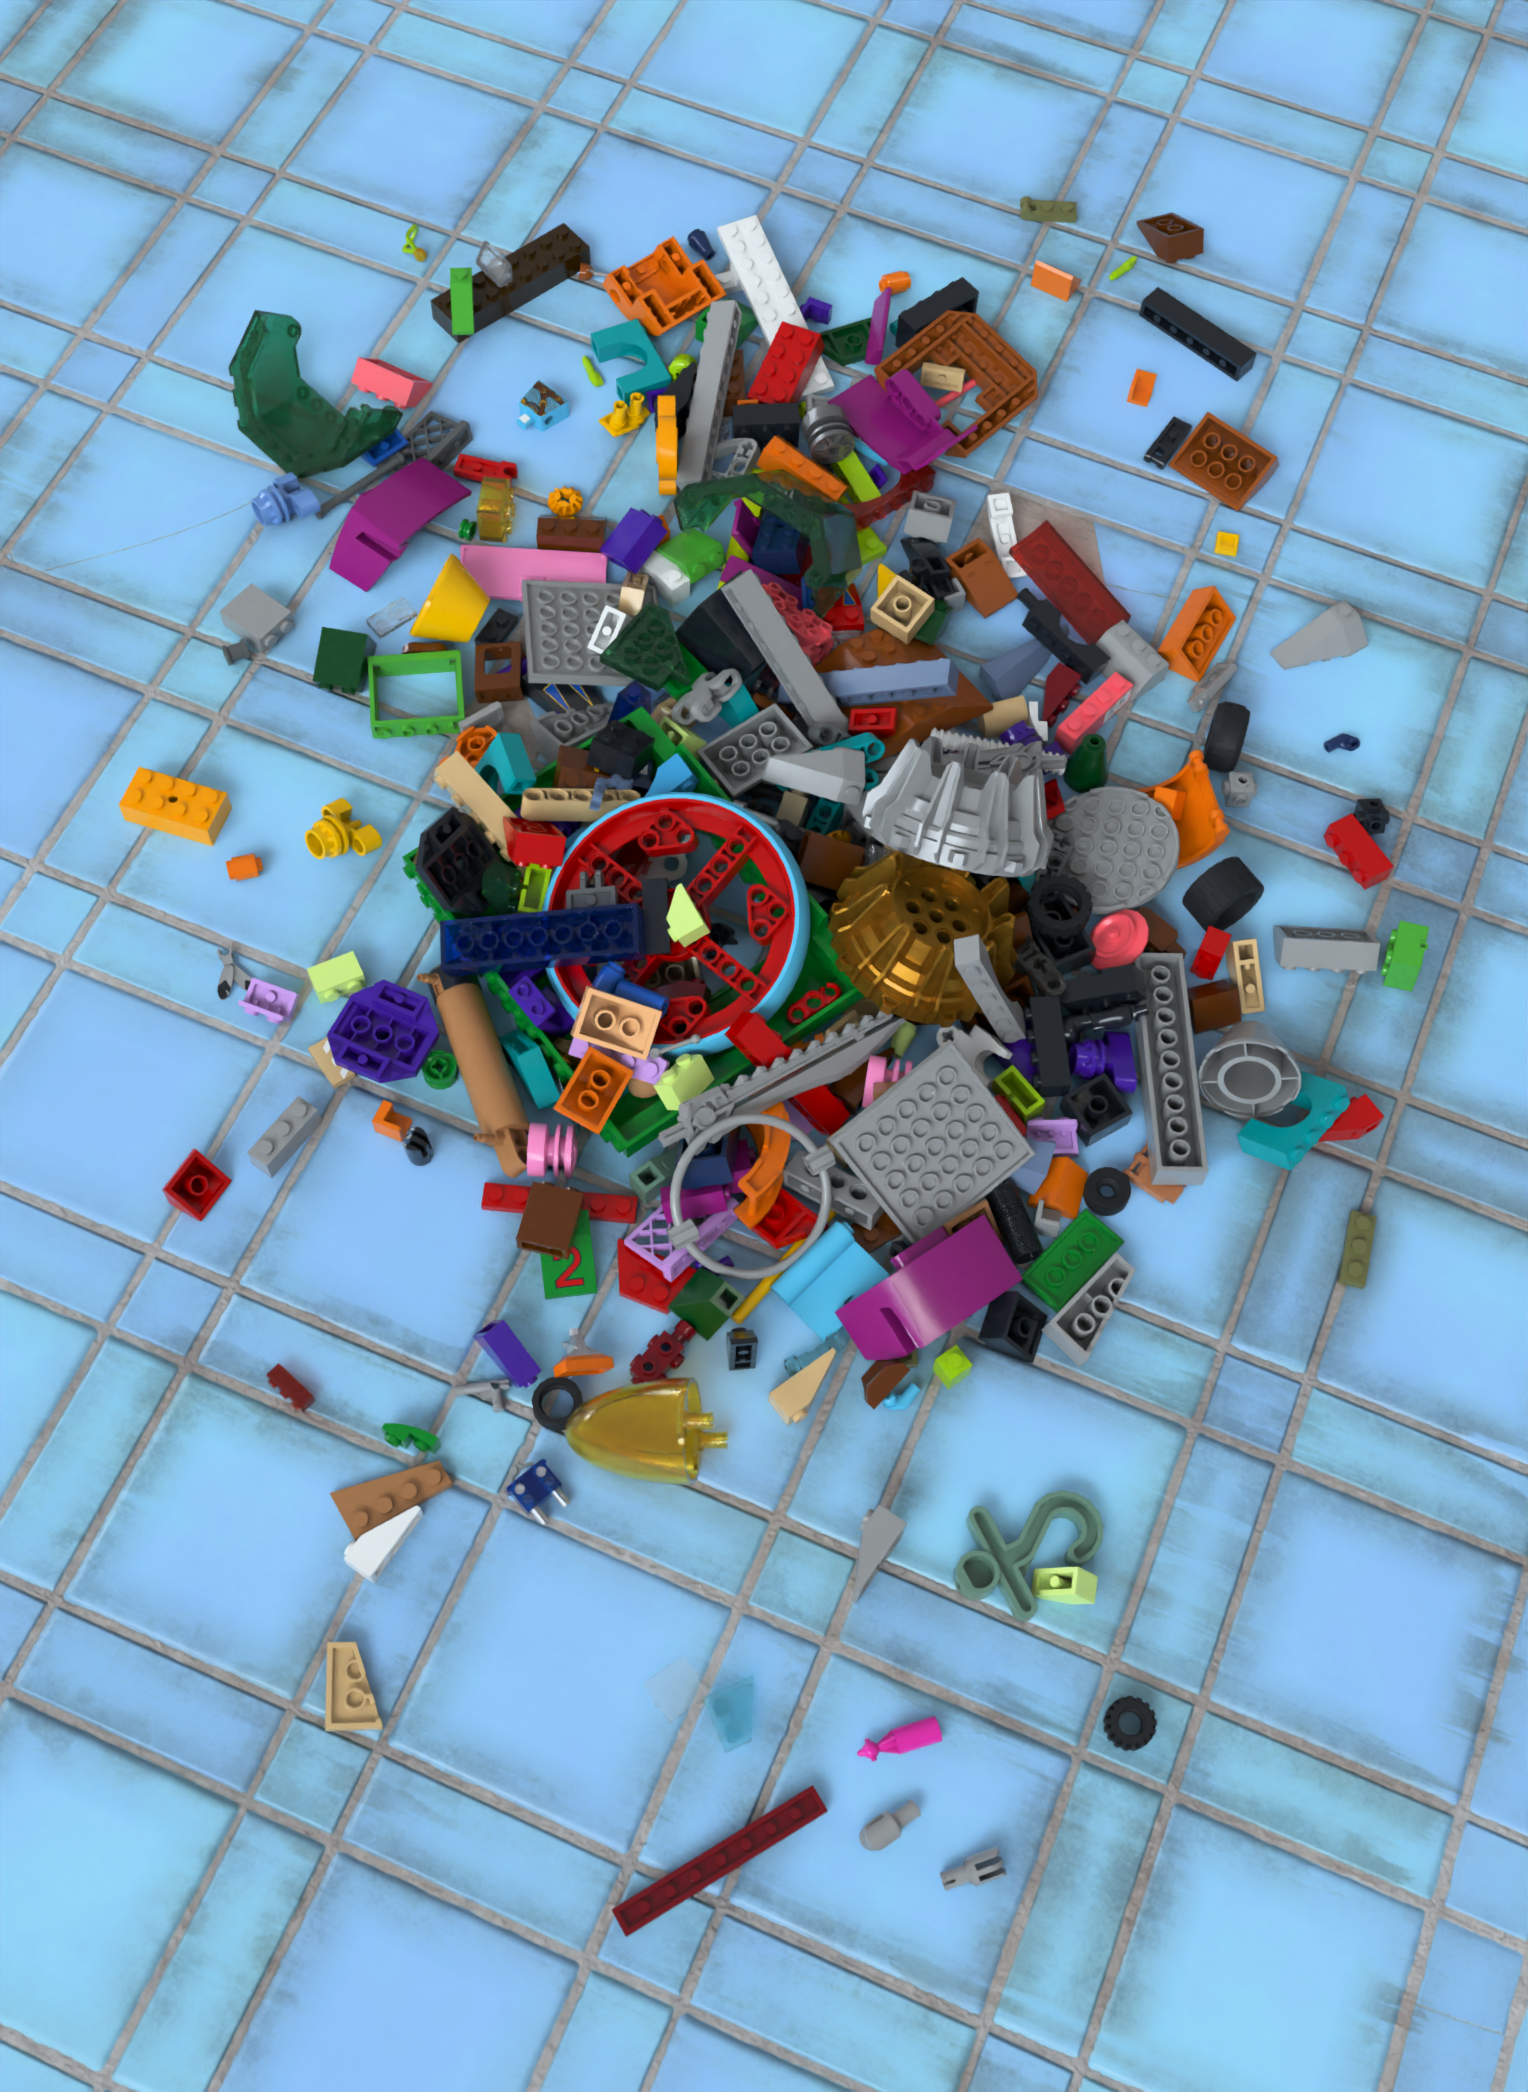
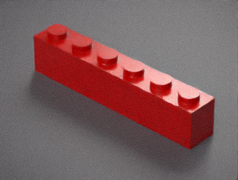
M743 1011L724 1035L756 1068L758 1066H766L769 1069L776 1057H783L784 1060H788L793 1048L786 1046L781 1041L783 1039L782 1036L765 1024L767 1021L761 1014ZM827 1084L804 1091L787 1099L822 1135L831 1136L839 1130L851 1115L846 1110L844 1101L829 1092L830 1087Z

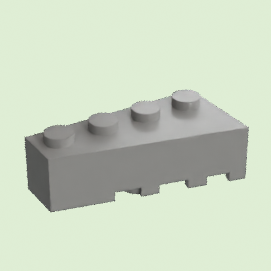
M1117 1252L1042 1329L1079 1367L1088 1360L1107 1321L1114 1312V1308L1136 1271Z

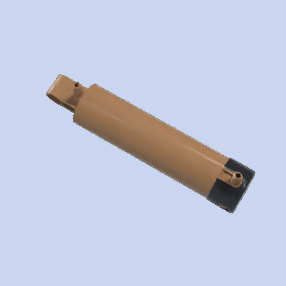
M465 959L449 960L437 965L429 973H419L417 979L428 984L479 1124L481 1133L474 1134V1141L486 1143L487 1146L494 1147L503 1172L511 1178H517L527 1169V1135L529 1134L530 1122L484 999L474 965L471 961Z

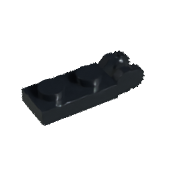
M767 663L757 677L751 693H757L762 685L765 689H768L765 695L770 699L772 694L778 690L780 682Z

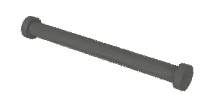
M400 452L396 453L393 459L321 505V510L314 514L316 518L321 520L324 514L397 466L406 464Z

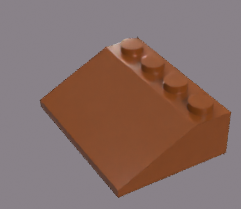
M1209 412L1206 413L1168 464L1169 467L1237 512L1268 482L1280 466L1277 456Z

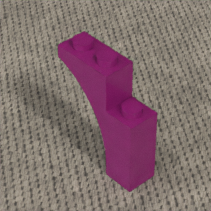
M747 1139L739 1140L733 1182H728L724 1185L704 1186L699 1189L683 1190L681 1186L680 1205L683 1220L688 1217L696 1218L728 1211L727 1200L731 1199L730 1194L743 1192L738 1187V1182L751 1170L757 1161L754 1148H749ZM671 1186L660 1188L661 1204L667 1223L673 1222L670 1209Z

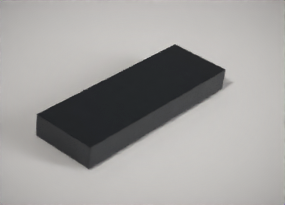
M668 879L641 880L645 955L672 954L671 936L667 931L670 925L666 920L670 909Z

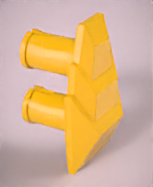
M635 392L630 396L629 407L622 400L615 401L613 412L599 419L598 422L613 437H617L639 428V425L645 422V419L651 412L643 406L644 396L641 393Z

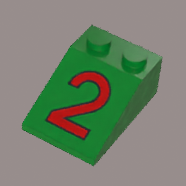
M583 1210L569 1260L540 1254L545 1300L597 1293L588 1210Z

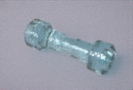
M834 1332L826 1336L825 1342L816 1346L814 1350L805 1352L800 1356L792 1355L784 1359V1367L789 1376L792 1377L832 1348L835 1349L836 1355L845 1351V1341L839 1333Z

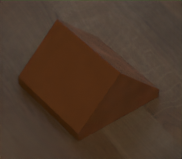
M1223 979L1187 988L1191 1026L1195 1034L1235 1025L1242 1021L1238 988Z

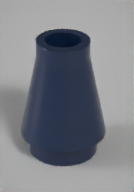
M695 229L688 235V245L704 257L706 261L715 256V251L704 231Z

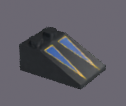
M528 672L521 677L524 694L546 712L559 711V713H566L567 709L571 708L579 711L586 710L587 706L604 704L590 685L528 683Z

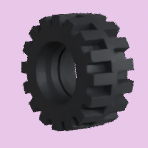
M1127 1696L1119 1698L1108 1708L1103 1719V1723H1105L1103 1728L1104 1732H1107L1108 1740L1112 1741L1115 1747H1121L1124 1751H1136L1144 1747L1151 1741L1156 1732L1157 1719L1154 1718V1710H1150V1705L1147 1702H1142V1699L1139 1697ZM1132 1712L1139 1717L1141 1730L1138 1734L1127 1735L1120 1729L1118 1720L1122 1713Z

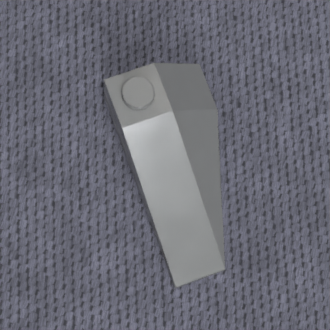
M1344 600L1326 610L1270 652V655L1283 670L1306 666L1310 662L1318 660L1325 662L1330 661L1333 657H1350L1366 648L1368 642L1360 615Z

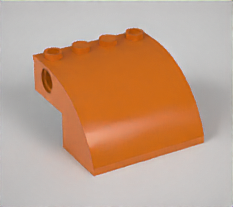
M674 236L657 245L652 254L628 268L623 265L609 273L602 283V286L623 315L629 321L638 319L641 326H645L647 333L653 336L662 335L709 307L711 302L719 301L727 295L704 259L692 264Z

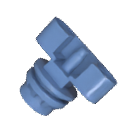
M289 472L272 481L273 485H269L267 490H261L256 498L251 499V506L260 524L266 527L270 524L280 525L282 521L284 523L290 520L289 515L294 512L301 519L315 514L321 510L319 502L309 489H300L297 477L292 472Z

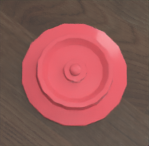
M1129 909L1103 917L1093 927L1089 935L1097 949L1091 964L1098 970L1132 964L1142 954L1148 942L1149 927L1146 919L1137 911Z

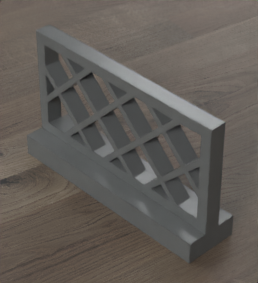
M430 411L405 436L409 444L398 452H401L403 449L412 448V452L402 453L405 460L413 458L414 462L416 457L425 456L426 460L440 470H443L473 440L470 425L464 420L457 423ZM432 420L439 422L438 425L427 427ZM452 429L447 434H444L443 430ZM440 431L441 435L429 437L428 433ZM425 434L426 438L414 440L418 435ZM439 442L435 447L430 448L431 443ZM427 444L426 449L415 451V447ZM395 454L378 464L377 468L393 459ZM406 463L403 466L399 465L387 474L391 476L410 463Z

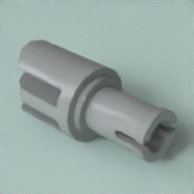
M909 1800L895 1812L884 1811L872 1819L860 1831L859 1840L861 1845L865 1849L873 1851L881 1850L901 1836V1829L921 1816L918 1806L914 1801Z
M998 1846L965 1857L964 1865L940 1872L945 1891L969 1882L976 1887L1006 1876V1869L1001 1868L1004 1863L1002 1857L998 1856L1000 1854Z

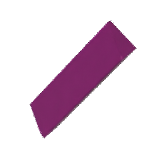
M890 287L874 301L865 364L879 365L882 361L892 293Z
M730 555L723 569L720 581L726 583L740 570L744 573L751 569L760 578L761 585H768L770 582L777 583L786 593L797 598V610L803 611L801 587L734 555Z

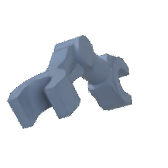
M614 774L608 779L597 778L589 809L599 811L604 791L607 788L615 787L616 790L632 789L634 780H625L618 774Z

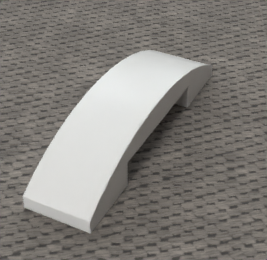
M1009 492L988 495V516L996 557L1009 579L1026 577L1023 556L1019 553L1012 521L1013 509Z

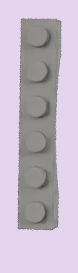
M979 934L955 939V967L1001 1042L1014 1043L1017 1040L1026 1039L1024 1011L1018 1001L1012 1002L1004 994L994 973L987 948Z

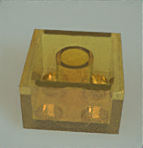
M483 477L476 511L481 541L506 543L508 534H512L513 523L510 520L511 517H515L516 504L512 503L514 501V489H511L510 479Z

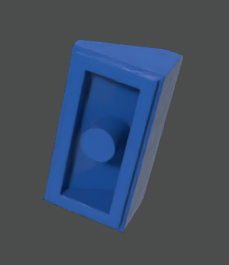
M395 426L360 449L361 457L371 466L375 467L407 446L409 442Z

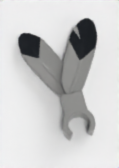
M229 945L227 946L228 955H221V950L217 949L219 959L224 965L217 990L221 1000L227 999L230 995L233 980L245 991H248L251 977L234 965L233 951Z

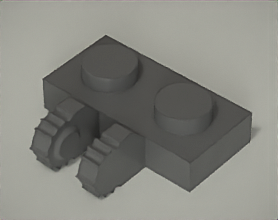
M597 870L595 871V888H589V875L587 871L580 872V889L566 890L567 915L569 917L618 913L617 887H604L603 871Z

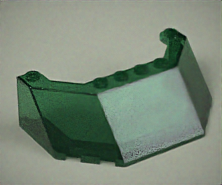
M255 310L229 365L230 376H233L235 386L232 392L234 405L238 407L239 411L238 429L286 473L292 472L297 479L340 469L395 432L403 416V413L395 406L387 405L383 409H377L362 403L360 411L356 407H349L345 416L341 414L300 377L296 345L302 333L300 323L291 315Z
M783 469L691 483L682 489L673 502L680 530L687 535H690L691 529L699 527L705 533L733 499L745 497L810 538L813 564L806 571L804 581L806 586L813 590L810 594V599L814 602L816 601L812 611L821 619L863 570L854 513Z

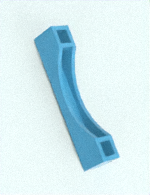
M676 753L658 767L655 779L644 797L670 792H692L699 780L685 760ZM581 827L566 839L565 847L567 850L588 827Z

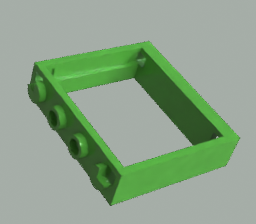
M460 650L368 656L370 720L373 739L411 737L415 735L432 736L435 734H456L460 732L458 722L466 718ZM455 671L458 715L380 721L378 677Z

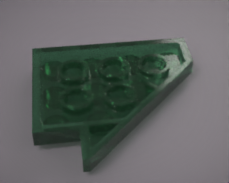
M650 601L600 655V663L657 692L670 679L687 687L690 685V676L669 611Z

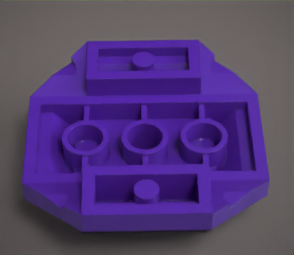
M384 979L375 983V986L352 994L327 1033L335 1064L378 1083L416 1077L440 1037L428 998ZM389 1036L385 1040H379L381 1037Z

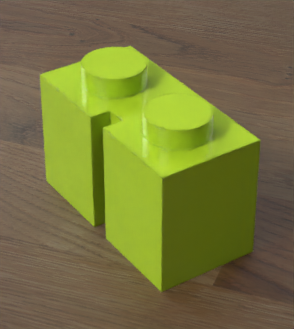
M530 863L529 867H526L517 916L541 921L544 899L552 869H544L539 867L538 864Z
M1013 1065L993 1079L991 1091L995 1096H1004L1024 1125L1027 1124V1121L1036 1118L1043 1112L1045 1100Z

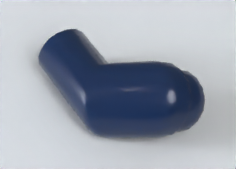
M1344 733L1324 742V749L1329 753L1337 748L1355 751L1360 746V740L1357 737Z

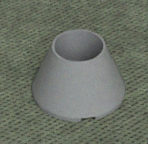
M1243 1021L1232 1026L1205 1056L1199 1068L1198 1081L1201 1092L1211 1104L1215 1103L1223 1108L1225 1113L1242 1118H1261L1284 1110L1286 1104L1296 1099L1301 1088V1071L1295 1058L1271 1026L1259 1021Z

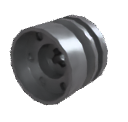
M825 404L814 408L804 416L801 423L814 461L821 464H832L843 460L853 452L855 440L849 427L846 413L841 406Z

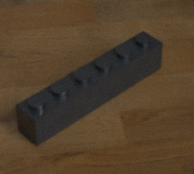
M1157 287L1142 300L1139 316L1235 381L1240 380L1252 369L1256 352L1161 288Z

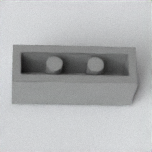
M298 1096L247 1152L252 1165L273 1178L322 1123L318 1109Z

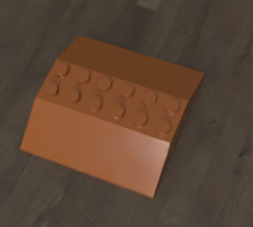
M878 627L841 643L817 664L814 670L818 673H827L833 670L845 671L852 670L853 668H871L876 665L889 666L896 663H916L919 660L933 661L947 657L935 644L930 645L913 638L907 645L881 627ZM959 670L957 693L955 696L839 708L846 715L849 722L851 709L886 706L897 708L896 733L888 738H878L884 743L885 752L881 758L874 761L876 763L902 751L910 738H915L920 743L930 737L931 730L934 727L938 731L944 729L945 732L993 710V705Z

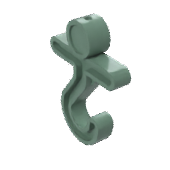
M1062 1490L1049 1493L1036 1502L1018 1539L1012 1543H1005L989 1511L983 1506L973 1507L966 1518V1525L979 1550L967 1552L961 1557L954 1570L953 1581L955 1588L965 1598L977 1601L987 1598L992 1594L997 1585L1015 1619L1020 1622L1031 1620L1037 1611V1603L1024 1577L1050 1522L1057 1518H1065L1076 1526L1078 1540L1071 1544L1066 1551L1065 1562L1069 1567L1081 1568L1092 1560L1103 1541L1104 1526L1098 1510L1090 1500L1078 1493Z

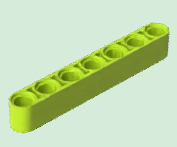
M806 401L798 404L799 415L802 420L806 415ZM854 450L843 460L830 464L835 475L850 486L847 494L860 515L883 508L882 496Z

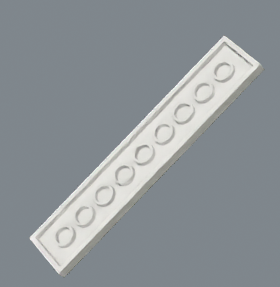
M754 215L717 227L719 238L769 348L782 321L808 329L757 216ZM821 356L799 402L806 400L807 394L818 396L834 390L835 385Z

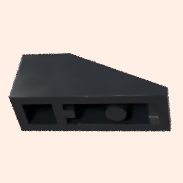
M734 1328L731 1332H726L729 1371L754 1369L756 1367L758 1340L753 1330Z

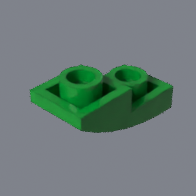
M384 1423L381 1427L384 1436H386L384 1440L396 1448L400 1445L407 1449L411 1442L414 1441L413 1445L420 1451L426 1453L429 1450L436 1454L441 1446L438 1437L413 1426Z

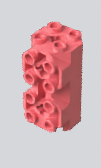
M770 582L768 585H761L765 592L772 597L773 605L785 618L786 624L795 633L799 646L804 654L809 656L814 668L832 650L834 645L831 635L832 626L816 616L815 612L811 609L797 610L798 599L786 593L779 584Z

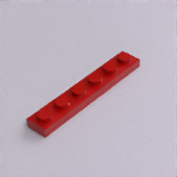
M485 1182L481 1208L482 1210L523 1214L531 1187ZM580 1191L584 1193L585 1205L583 1210H588L589 1220L635 1224L638 1197Z

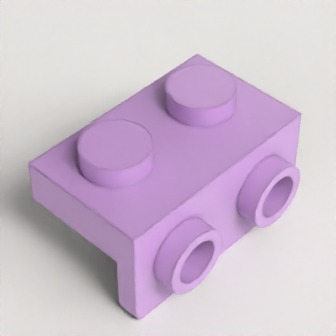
M252 977L245 999L239 1000L238 1005L245 1007L244 1012L258 1016L259 1013L267 1015V1021L281 1025L282 1021L291 1022L300 994Z
M1060 1117L1056 1120L1034 1118L1027 1121L1025 1137H1031L1035 1141L1048 1142V1140H1053L1056 1142L1052 1158L1077 1157L1079 1154L1076 1133L1077 1119H1070L1069 1117Z

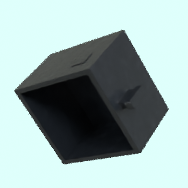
M740 570L736 575H734V576H733L730 580H728L724 585H726L727 583H729L730 581H732L734 578H736L737 576H739V575L742 574L743 572ZM720 588L698 605L673 634L708 672H714L718 675L725 669L734 668L741 675L742 683L767 662ZM787 625V627L789 628V630L791 631V633L795 635V633H794V632L791 630V628ZM729 675L724 683L732 684V676Z

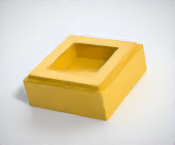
M1218 531L1214 553L1236 557L1239 535Z

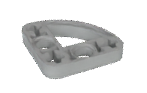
M735 438L717 444L714 461L728 454L735 453L726 473L712 471L710 481L718 479V482L714 486H709L708 494L734 498L741 494L760 455V448L754 439ZM746 465L744 470L736 471L738 466Z

